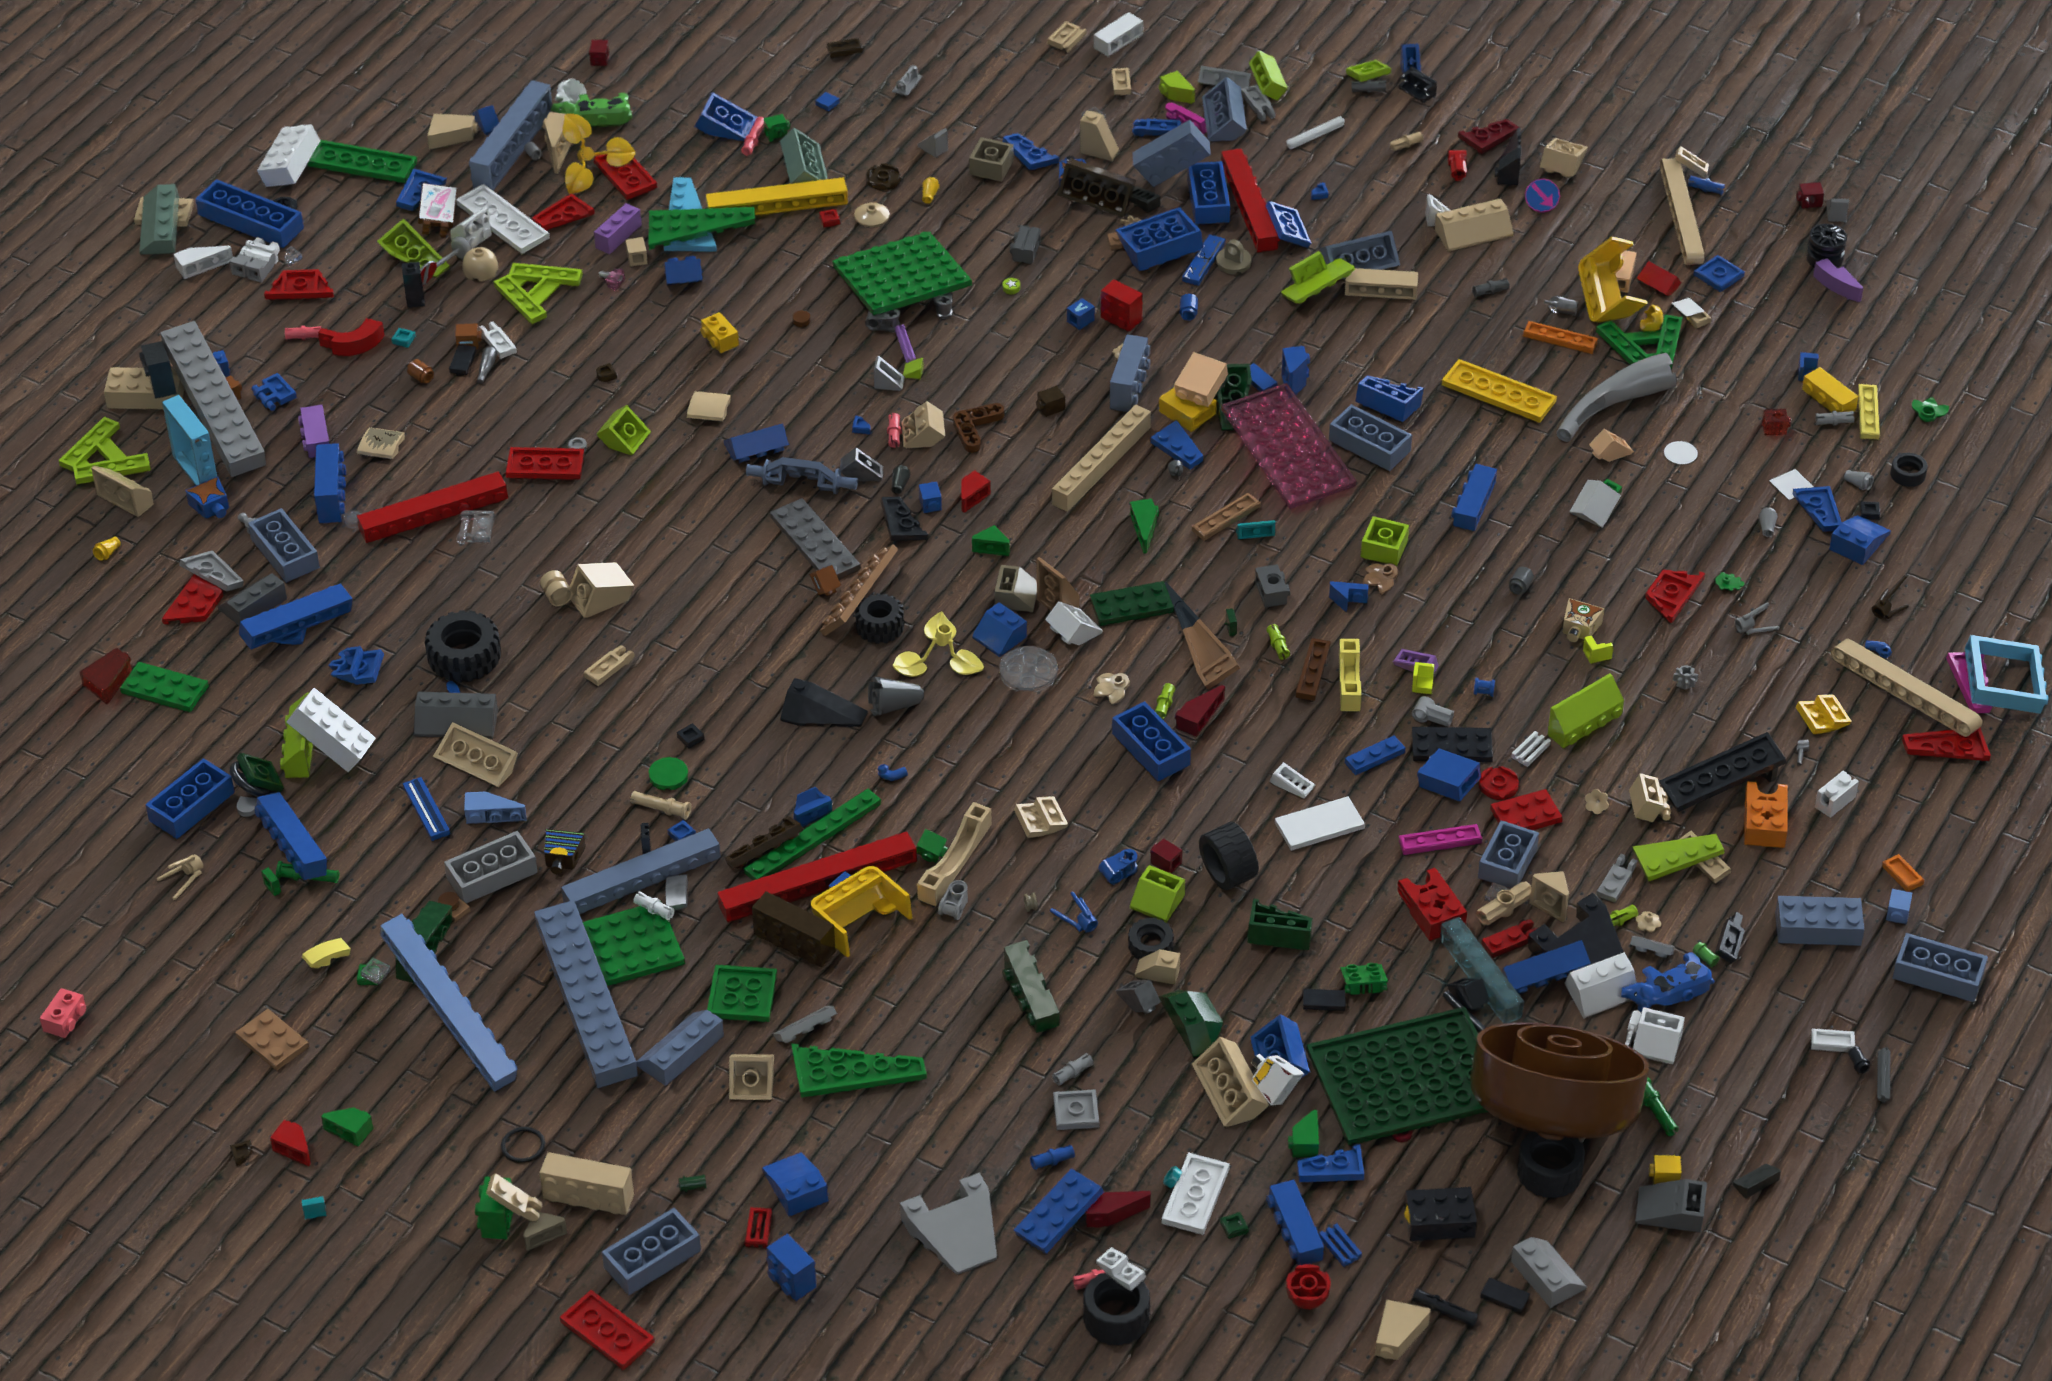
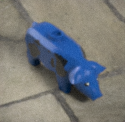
M1690 952L1683 956L1685 964L1677 965L1676 968L1667 970L1664 973L1651 966L1644 968L1642 973L1646 976L1647 982L1635 983L1622 988L1621 998L1630 999L1638 1005V1011L1642 1012L1643 1007L1650 1009L1652 1005L1656 1004L1669 1006L1683 1001H1690L1692 998L1706 993L1715 980L1712 978L1711 970L1700 962L1697 955Z

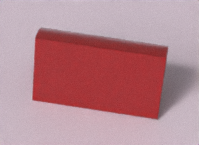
M1650 261L1647 262L1637 277L1638 280L1667 296L1673 294L1681 285V281L1677 276Z

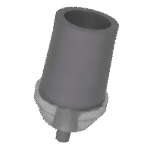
M1558 295L1551 297L1549 301L1544 300V304H1548L1549 309L1554 313L1576 315L1578 301Z

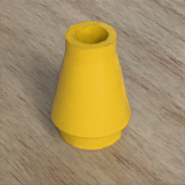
M928 177L923 181L922 201L924 203H932L940 187L937 179Z
M117 537L95 544L93 554L98 560H107L120 547L121 542Z

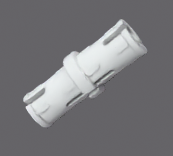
M638 892L634 898L635 904L646 908L651 914H657L666 920H670L674 915V908L661 903L658 898L649 897L642 892Z

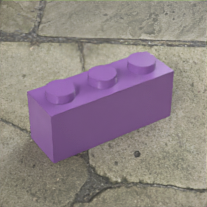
M627 203L594 231L595 247L608 254L612 253L642 226L640 209Z
M323 405L300 408L301 416H298L300 427L304 426V428H300L302 439L306 438L302 442L304 451H308L309 458L316 457V445L329 444Z

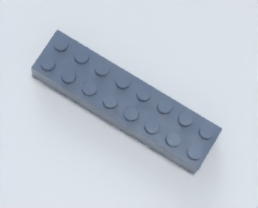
M531 80L521 95L517 97L515 103L509 107L508 112L501 118L499 124L494 127L489 137L485 139L482 146L478 148L476 154L470 158L469 167L471 168L473 189L484 184L494 191L522 154L524 146L531 142L543 126L544 119H547L549 112H553L551 111L552 97L549 84Z

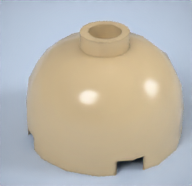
M483 247L471 249L463 258V273L470 280L475 278L478 281H486L493 278L498 270V261L495 254Z

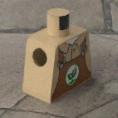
M1569 598L1563 623V633L1567 634V639L1571 642H1577L1578 638L1584 640V637L1593 635L1603 622L1604 608Z

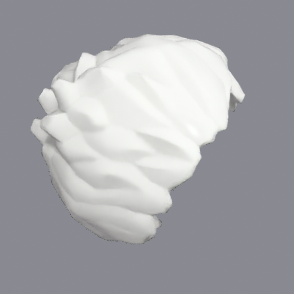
M568 79L558 85L555 101L575 104L578 102L580 94H586V89L580 81Z

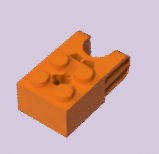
M1747 781L1745 790L1744 845L1785 848L1788 832V785L1778 784V789L1775 793L1764 794L1758 790L1756 782Z

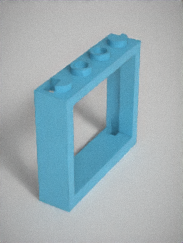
M180 395L162 401L172 454L175 460L196 486L217 477L210 435L207 429Z
M1970 635L1965 646V656L1972 703L2041 714L2044 705L2048 704V695H2046L2045 691L2046 681L2043 678L2044 668L2041 665L2042 654L2039 652V646ZM1981 654L2028 661L2034 694L1985 686Z

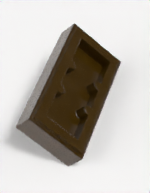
M859 38L826 43L830 58L863 53V46Z

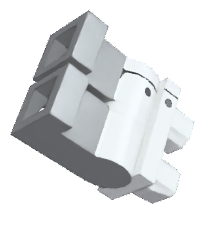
M258 237L254 241L248 240L246 246L241 249L240 254L237 257H232L229 261L232 274L244 278L248 277V279L262 283L278 262L279 244L272 242L268 246L265 245L263 239Z

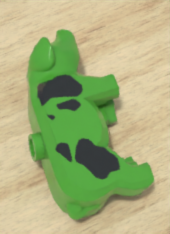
M619 93L618 97L611 100L603 98L589 100L587 94H580L579 100L575 104L571 102L554 103L551 107V111L556 113L579 115L585 118L590 126H620L632 118L629 99L626 93Z

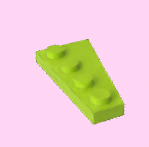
M1717 834L1633 846V852L1648 882L1725 854Z

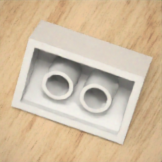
M1624 952L1570 972L1565 985L1584 1019L1631 1001L1627 998H1621L1622 988L1635 984L1636 977L1634 969Z

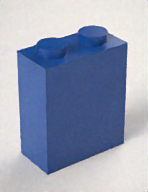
M1438 749L1429 757L1423 767L1419 768L1417 773L1419 787L1461 801L1481 778L1480 763Z

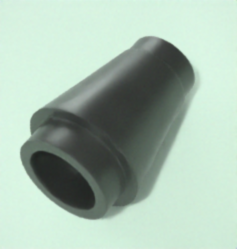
M898 465L893 469L892 492L896 494L902 493L911 476L908 467Z

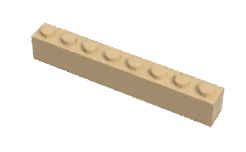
M1135 404L1052 488V505L1068 512L1151 428V411Z

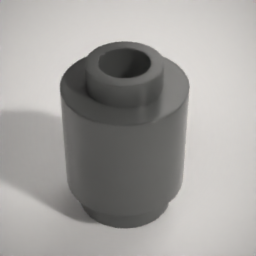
M1518 567L1509 581L1510 591L1514 594L1525 592L1534 579L1533 572L1527 567Z

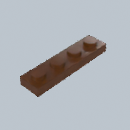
M1311 638L1296 690V698L1315 701L1331 641Z

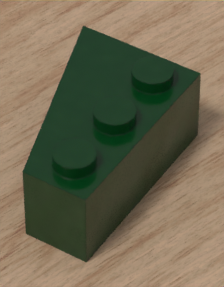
M1253 898L1247 943L1309 950L1313 918L1290 910L1286 913L1277 910L1275 905L1271 904L1269 907L1260 904L1258 899Z

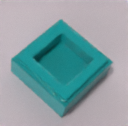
M398 328L391 339L392 344L409 347L416 337L415 331Z
M323 1196L302 1200L305 1219L327 1216Z

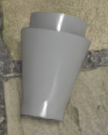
M1847 470L1844 480L1861 490H1869L1873 485L1874 477L1868 472Z
M1764 508L1759 513L1762 535L1766 537L1773 535L1778 517L1773 508Z

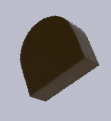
M610 363L599 366L596 369V377L599 381L608 382L617 379V373Z

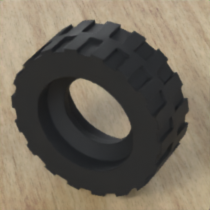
M1140 919L1129 929L1128 949L1136 959H1141L1158 950L1171 951L1173 950L1174 940L1173 930L1168 923L1161 919ZM1156 935L1161 938V942L1158 945L1148 946L1141 943V937Z

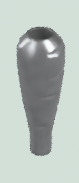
M493 347L485 348L482 353L477 383L479 384L484 383L485 377L496 360L497 351Z

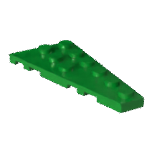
M755 207L649 211V250L655 249V246L661 244L668 246L670 242L677 240L684 242L708 236V233L713 231L717 233L724 232L723 229L729 227L736 229L755 224Z
M791 1044L801 1098L927 1079L923 1057L904 1055L888 1057L884 1056V1053L869 1055L865 1054L864 1051L838 1048L822 1050L818 1049V1046L803 1048L799 1047V1044Z

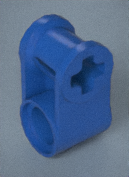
M1124 849L1118 854L1103 860L1098 869L1110 884H1117L1137 872V853L1132 849Z

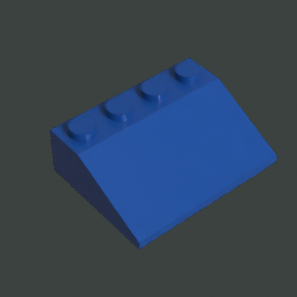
M1180 207L1115 229L1132 264L1139 271L1147 270L1149 267L1164 264L1169 260L1178 259L1181 256L1204 249L1201 230Z

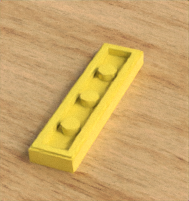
M1858 384L1860 439L1879 440L1877 385Z

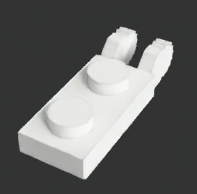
M493 321L489 323L490 331L483 325L479 327V331H482V337L490 347L497 351L500 359L517 353L516 346Z

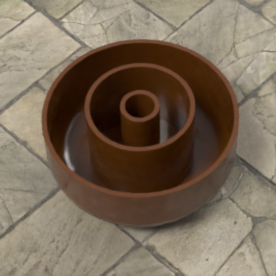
M1543 1023L1498 1024L1483 1029L1477 1035L1470 1076L1471 1090L1477 1102L1493 1116L1519 1128L1537 1132L1543 1138L1550 1140H1562L1564 1137L1600 1138L1622 1132L1637 1120L1643 1105L1649 1064L1639 1052L1614 1039L1585 1030Z

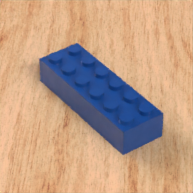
M217 179L195 199L199 216L255 238H261L268 243H278L281 248H284L304 229L302 213L300 211Z

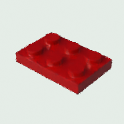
M1546 789L1492 803L1490 807L1498 824L1502 820L1526 829L1535 830L1562 822V815Z

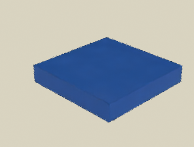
M1719 255L1694 270V276L1719 292H1722L1743 278L1745 271Z

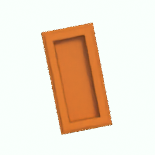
M1899 854L1883 861L1882 867L1906 892L1924 885V879Z

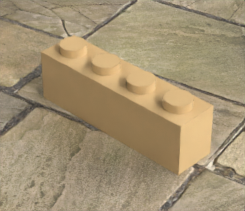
M1355 268V271L1346 277L1345 295L1416 300L1418 272Z

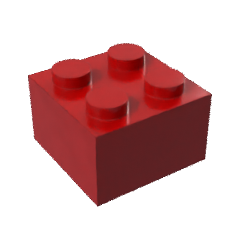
M1115 279L1101 290L1102 319L1128 332L1142 321L1143 293Z

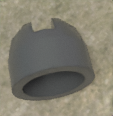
M1173 460L1168 464V471L1172 476H1180L1182 474L1183 464L1181 461Z

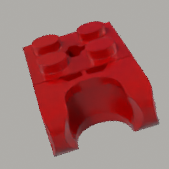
M1436 868L1426 870L1425 885H1416L1408 878L1398 880L1397 883L1400 897L1429 941L1466 928L1467 919L1466 909Z

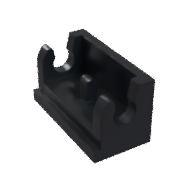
M1410 67L1408 71L1401 75L1400 78L1405 80L1399 84L1398 88L1420 102L1425 103L1436 95L1437 81L1414 67Z

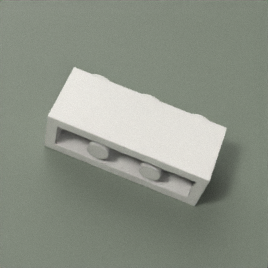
M1131 13L1125 14L1094 34V48L1106 56H1110L1143 35V21Z

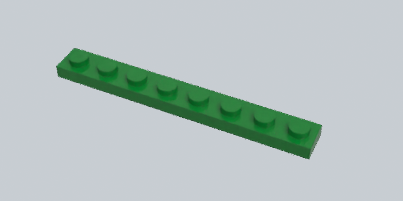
M869 788L801 831L796 838L785 841L778 848L771 850L745 867L744 874L752 881L775 874L880 806L881 798Z

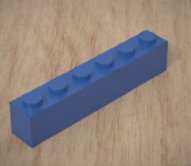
M341 583L330 586L322 591L314 592L306 597L296 599L293 602L280 605L277 608L240 621L239 635L250 650L351 612L353 598Z
M281 793L257 797V806H255L256 816L262 820L264 828L269 830L272 839L276 840L279 849L285 853L288 862H291L294 866L295 872L299 873L303 880L325 876L327 858Z

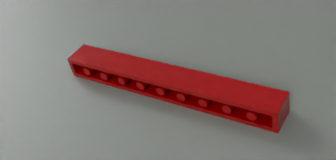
M907 831L895 834L891 837L717 892L718 906L726 921L731 922L752 915V906L766 891L787 902L799 900L828 890L829 885L844 871L853 875L865 867L875 866L882 872L916 862V846Z

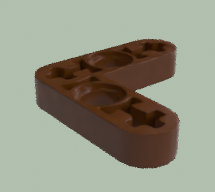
M992 403L954 413L953 425L967 452L975 453L981 448V440L975 426L1002 420L1004 418V406L1000 403ZM978 414L983 415L982 417H975ZM964 430L971 431L970 433H963Z

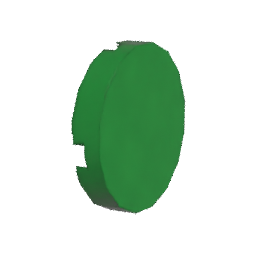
M665 757L655 761L648 771L650 783L660 790H676L682 787L688 779L687 765L682 760L674 757Z

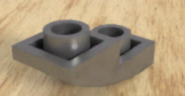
M687 874L666 878V905L674 908V910H681L687 907Z

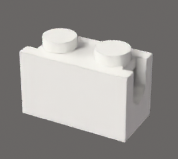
M1842 771L1818 790L1815 808L1831 818L1856 798L1859 781L1857 779L1851 780V776Z

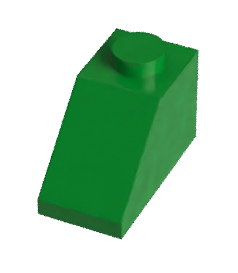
M354 1107L323 1113L321 1116L324 1130L356 1146H359L373 1130L371 1115Z
M1312 1110L1292 1127V1136H1288V1149H1292V1158L1319 1155L1317 1110Z

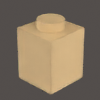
M643 237L626 239V250L630 267L647 264V253Z

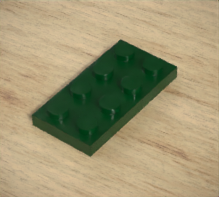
M1164 581L1090 594V602L1099 626L1174 613V606Z

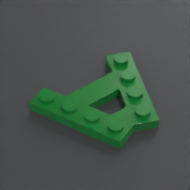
M1665 315L1661 330L1624 333L1610 320L1596 326V333L1630 365L1650 356L1667 353L1673 363L1683 317ZM1658 343L1657 352L1646 354L1638 346Z

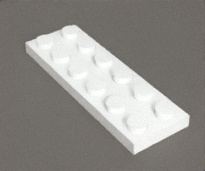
M484 184L456 199V204L470 215L484 207H488L491 231L521 254L550 238L549 232Z

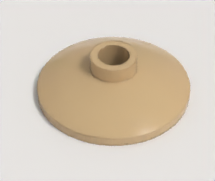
M866 203L855 210L854 217L863 226L876 227L887 222L889 210L879 203Z

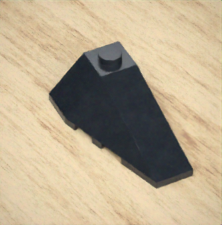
M1517 128L1499 159L1498 167H1495L1494 177H1498L1497 185L1518 186L1521 162V128Z
M794 678L787 690L780 720L798 726H806V723H817V726L835 724L839 727H861L868 715V711L812 682Z

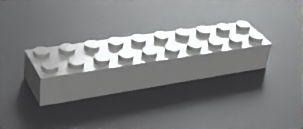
M192 321L160 332L161 341L164 344L168 358L203 425L209 432L210 438L230 476L234 477L265 466V451L196 322Z

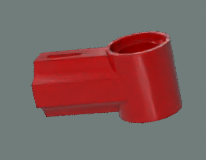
M1448 150V166H1450L1451 177L1456 181L1462 180L1467 174L1466 150Z

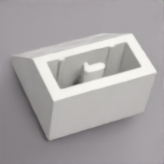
M482 208L450 230L451 240L457 236H462L473 249L492 235L489 208Z
M1643 1007L1633 1049L1644 1058L1674 1064L1685 1017Z

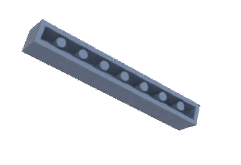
M708 828L562 886L563 901L565 903L574 900L579 914L585 913L588 910L666 880L667 877L677 876L721 858L720 844Z

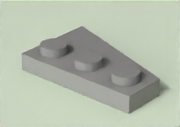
M213 550L180 559L179 566L225 591L243 587L244 580Z

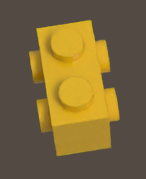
M720 312L701 320L702 328H700L702 336L707 338L711 346L716 348L720 354L739 346L738 331Z

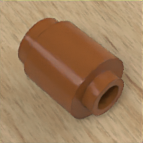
M415 359L407 366L408 375L426 384L432 381L434 371L422 361Z

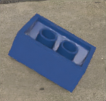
M783 423L723 441L732 460L738 459L739 463L750 460L749 456L755 454L758 458L767 455L766 451L773 450L774 453L785 450L784 446L789 445Z
M1280 1014L1250 1037L1255 1056L1261 1054L1265 1059L1268 1056H1280L1304 1073L1301 1078L1310 1072L1296 1022Z

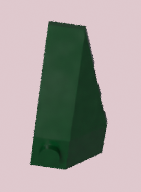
M1227 364L1228 375L1214 397L1217 400L1216 410L1221 431L1240 430L1252 381L1250 364Z

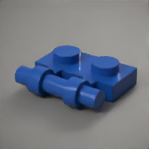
M278 373L263 379L262 386L254 385L251 388L254 396L260 399L262 405L271 411L276 408L275 402L278 401L280 405H283L297 398L296 392Z

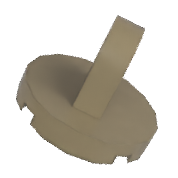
M1234 239L1230 240L1225 245V249L1218 252L1216 256L1218 268L1227 274L1244 273L1251 266L1252 259L1250 253L1243 248L1239 241Z

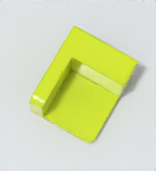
M1592 635L1584 637L1583 652L1590 664L1612 659L1614 647L1612 643L1597 645Z
M1415 662L1412 692L1432 693L1434 664Z

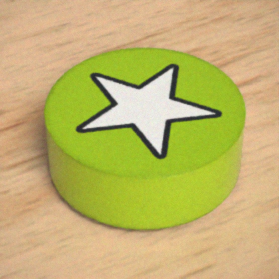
M1016 278L1005 279L1003 281V291L1007 294L1018 293L1020 291V281Z

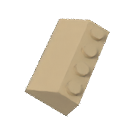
M1502 199L1436 214L1435 231L1448 252L1514 235L1509 212Z
M1219 1037L1192 1063L1225 1127L1255 1119L1269 1106L1266 1098L1252 1081L1253 1074L1237 1043Z

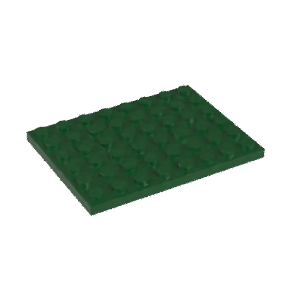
M1465 1007L1306 1044V1051L1348 1146L1488 1112L1477 1102L1471 1090L1470 1076L1478 1033Z

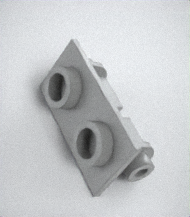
M915 65L909 66L908 71L901 80L897 81L892 92L905 96L909 95L922 78V75H918V68Z

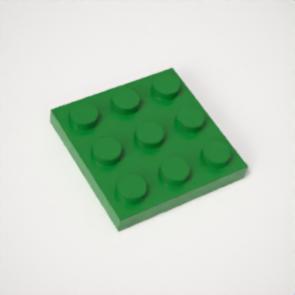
M715 965L707 1010L720 1019L769 1022L778 974L777 969Z

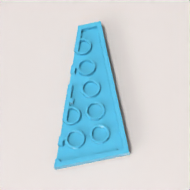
M673 178L669 210L702 209L691 178ZM709 232L708 236L684 242L679 240L670 242V245L664 246V251L717 252V246L712 233Z

